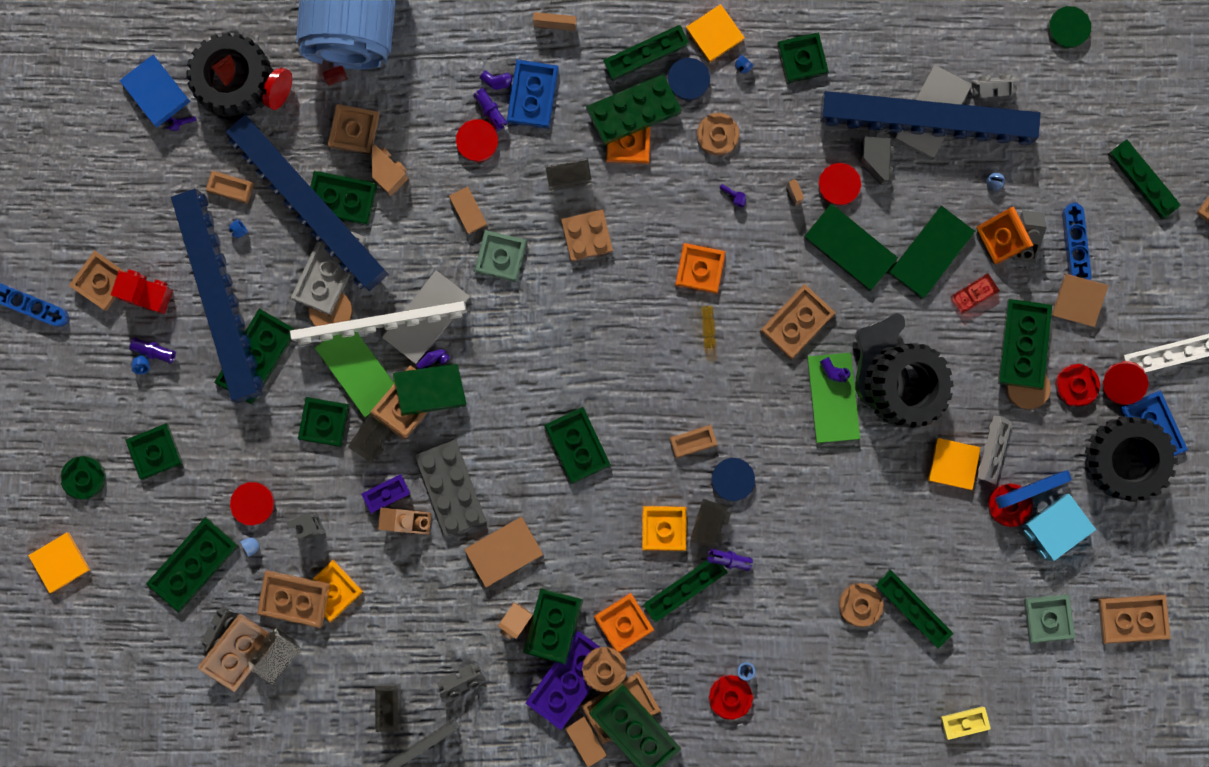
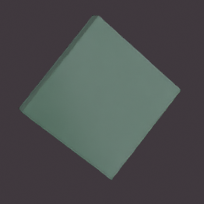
M485 230L475 273L517 282L527 240Z
M1069 594L1024 599L1029 643L1075 639Z

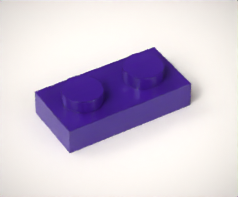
M399 474L361 495L372 514L380 510V508H384L410 495L411 492L402 474Z

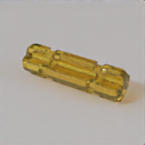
M703 306L701 313L703 316V336L705 337L703 340L704 348H714L716 340L714 338V318H712L714 315L713 307Z

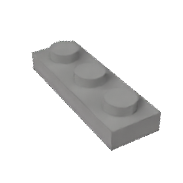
M994 415L989 426V435L984 446V454L978 468L977 479L994 485L997 483L1012 425L1011 421L1001 416Z

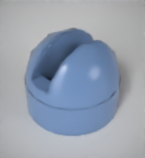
M992 173L986 180L987 187L992 191L1000 190L1005 183V178L1000 173ZM992 178L1001 180V182L991 180Z
M246 538L240 541L248 557L255 554L259 549V543L254 538Z
M745 662L738 667V675L743 680H751L756 675V669L753 664ZM750 666L751 670L748 676L745 677L744 674L747 670V667Z

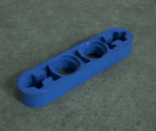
M1071 203L1062 211L1068 274L1076 276L1079 273V267L1074 268V266L1084 264L1080 268V274L1085 276L1084 279L1091 280L1085 212L1080 204ZM1072 208L1074 212L1078 213V215L1074 217V220L1073 215H1069L1068 213L1072 210ZM1073 221H1074V223L1079 222V224H1073V225H1071V226L1069 225V224H1071ZM1072 229L1080 231L1081 237L1079 240H1074L1070 236ZM1074 250H1080L1083 253L1081 261H1076L1073 258Z
M0 283V291L8 294L7 298L0 296L1 305L55 327H62L67 324L69 315L63 308ZM21 295L23 303L15 307L13 305V298ZM36 303H41L43 310L40 314L35 315L32 310L33 306ZM49 311L55 314L59 313L62 316L61 320L48 316Z
M1064 470L996 497L995 501L998 508L1001 509L1067 483L1072 478L1069 470Z

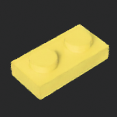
M983 706L940 717L947 740L991 729L986 709Z

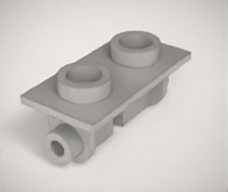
M999 74V78H991L990 75L978 76V80H971L972 83L976 84V87L973 88V96H977V98L993 97L994 88H996V96H1011L1013 93H1017V85L1014 82L1019 81V79L1012 77V74Z

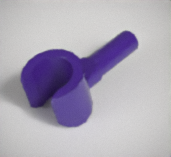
M196 116L178 120L170 117L165 122H173V125L166 129L177 131L181 125L197 121Z
M721 184V190L735 197L734 205L739 207L745 206L746 195L743 192L733 191Z

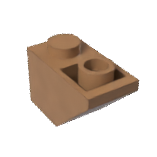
M374 145L372 147V178L391 197L409 179L405 173L407 169L399 161L394 163L390 159L392 155L384 147L379 149Z
M380 508L378 530L429 535L431 513Z
M514 602L498 624V627L501 628L499 632L508 639L512 637L516 639L533 614L517 602Z

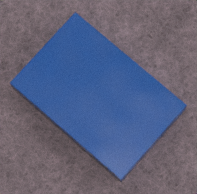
M154 55L150 56L119 80L156 128L191 102Z
M516 59L507 115L508 123L549 129L559 69L558 65Z
M1161 390L1149 394L1133 404L1119 407L1123 417L1148 419L1153 421L1154 424H1159L1163 427V432L1169 433L1172 438L1170 443L1176 445L1177 452H1174V456L1188 450ZM1133 438L1147 467L1150 460L1148 449L1142 441Z

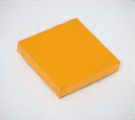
M721 4L686 26V31L709 63L745 39Z
M936 438L928 481L973 490L981 447Z
M642 506V550L686 551V507Z
M69 532L28 555L49 593L57 591L90 571L88 564Z
M332 560L312 579L330 583L324 616L330 623L364 592L335 560Z

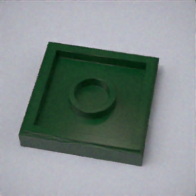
M819 32L777 42L787 84L829 74Z
M306 397L297 440L342 447L350 405Z
M167 423L125 440L140 480H145L183 464Z

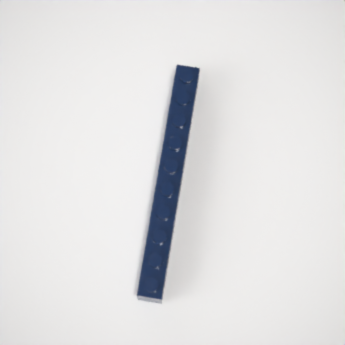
M825 91L822 96L820 122L825 123L827 126L843 124L847 125L848 128L863 126L874 131L883 128L889 129L890 132L900 133L904 130L911 131V134L915 135L932 133L935 137L954 135L956 139L974 137L977 141L994 139L998 143L1015 141L1019 145H1031V143H1034L1039 138L1041 112Z
M246 115L226 131L231 137L228 141L236 150L241 148L245 152L242 155L243 158L250 165L254 163L258 167L255 171L263 180L266 178L270 180L272 184L269 187L277 196L282 194L286 198L283 201L284 204L291 211L295 209L299 213L297 218L305 227L308 224L311 226L313 231L310 233L318 242L323 240L327 244L325 250L333 258L337 256L341 260L339 265L346 273L352 272L355 276L352 280L360 289L365 287L368 291H371L389 275Z
M195 188L172 196L173 207L231 401L241 403L263 395L261 389L264 387L263 381L257 375L255 369L257 361L251 355L249 349L251 341L248 335H245L243 329L245 322L242 315L238 313L237 306H239L236 295L232 293L231 286H233V282L225 270L227 263L224 255L219 250L221 245L220 239L214 233L212 227L215 223L206 207L209 205L207 197Z

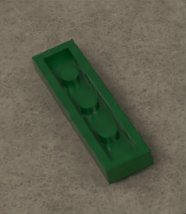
M677 25L604 59L603 63L613 81L689 46V41L681 25Z
M1128 139L1108 153L1162 220L1181 206Z
M707 559L643 603V605L656 623L728 572L723 565L710 563Z
M889 569L874 584L937 649L954 634L892 570Z

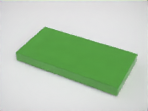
M354 332L355 335L351 337L335 335L332 340L323 341L315 349L363 416L367 418L370 415V411L393 386L394 382L358 332Z
M851 353L808 356L807 363L816 443L860 439ZM829 357L834 367L849 369L851 373L850 378L845 382L828 379L820 361Z

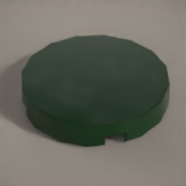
M1065 6L1058 9L1048 22L1049 37L1056 46L1063 49L1081 46L1091 33L1089 16L1082 9L1075 6Z
M88 456L75 457L69 460L64 465L60 476L63 490L67 495L75 499L86 500L95 497L102 491L106 481V473L102 464Z

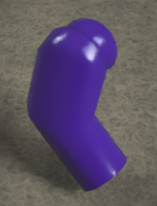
M829 357L820 361L828 379L845 382L850 378L851 373L849 369L834 367Z

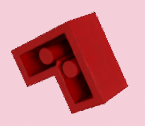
M130 269L127 272L118 271L111 296L125 303L165 315L173 290L167 287L168 283L157 279L154 280V283L147 281L146 276Z

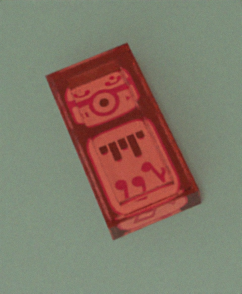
M989 273L950 297L961 314H964L1000 290Z

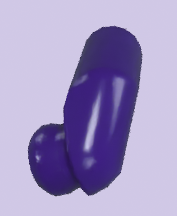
M485 70L479 77V79L494 90L506 88L512 82V76L509 73L493 76Z
M442 349L428 352L417 363V367L419 369L428 368L435 361H439L443 365L449 361L450 357Z

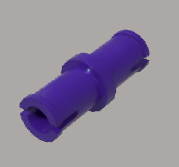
M484 88L476 91L478 95L474 93L473 97L483 109L482 113L490 119L497 131L503 129V124L506 126L508 122L498 110L499 106L497 103H493Z
M136 337L130 342L129 349L131 351L144 354L149 359L156 358L169 364L175 360L176 351L161 347L156 342L149 343Z
M713 548L708 553L709 555L716 556L708 557V562L724 565L728 569L738 568L750 571L752 565L745 564L747 562L753 563L751 557L736 555L733 551L723 552Z

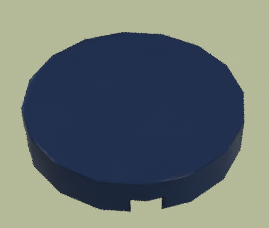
M684 58L672 65L667 82L674 96L686 101L699 99L706 93L710 83V74L703 62L695 58Z
M728 458L716 465L712 472L711 483L714 491L720 497L727 501H738L746 498L752 492L755 486V474L752 467L746 461L740 458Z

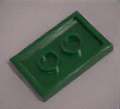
M314 170L310 187L342 221L369 225L378 184Z
M458 364L393 373L401 416L465 407L467 404Z
M584 407L544 425L571 484L611 466Z
M540 588L523 653L566 665L583 599Z

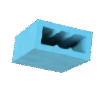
M1070 494L1061 495L1022 524V527L1025 529L1023 533L1026 538L1036 544L1038 554L1048 561H1055L1096 530Z

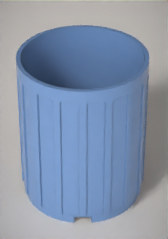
M299 0L296 38L299 54L305 59L318 64H322L323 60L333 62V67L356 70L379 68L381 61H384L383 64H386L387 58L391 54L396 0Z

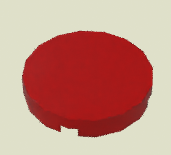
M280 67V69L273 70L264 85V89L267 90L266 95H262L263 104L267 108L277 110L286 101L293 80L290 70Z
M473 119L465 122L459 128L456 134V145L459 153L465 159L483 162L489 160L495 154L498 147V135L495 128L489 122L482 119Z
M835 163L826 167L818 181V189L822 198L835 206L848 205L854 201L860 193L862 185L860 175L856 169L844 163Z
M1122 361L1121 363L1111 365L1103 378V388L1108 398L1115 403L1123 405L1133 404L1141 400L1147 393L1149 386L1145 370L1137 363Z
M1080 363L1071 364L1062 369L1057 375L1055 382L1056 393L1060 400L1073 407L1086 406L1096 399L1101 387L1096 372L1092 368Z
M247 482L240 485L234 490L230 498L232 515L238 522L245 525L264 523L271 517L275 508L273 493L267 486L258 482Z
M1009 483L1000 485L993 490L989 496L988 509L995 522L1002 526L1015 527L1029 519L1033 510L1031 497L1001 509L998 508L995 501L996 497L1019 489L1022 486Z
M731 674L721 676L710 687L708 696L710 706L715 714L721 718L735 720L743 717L750 710L753 694L748 683L739 676Z

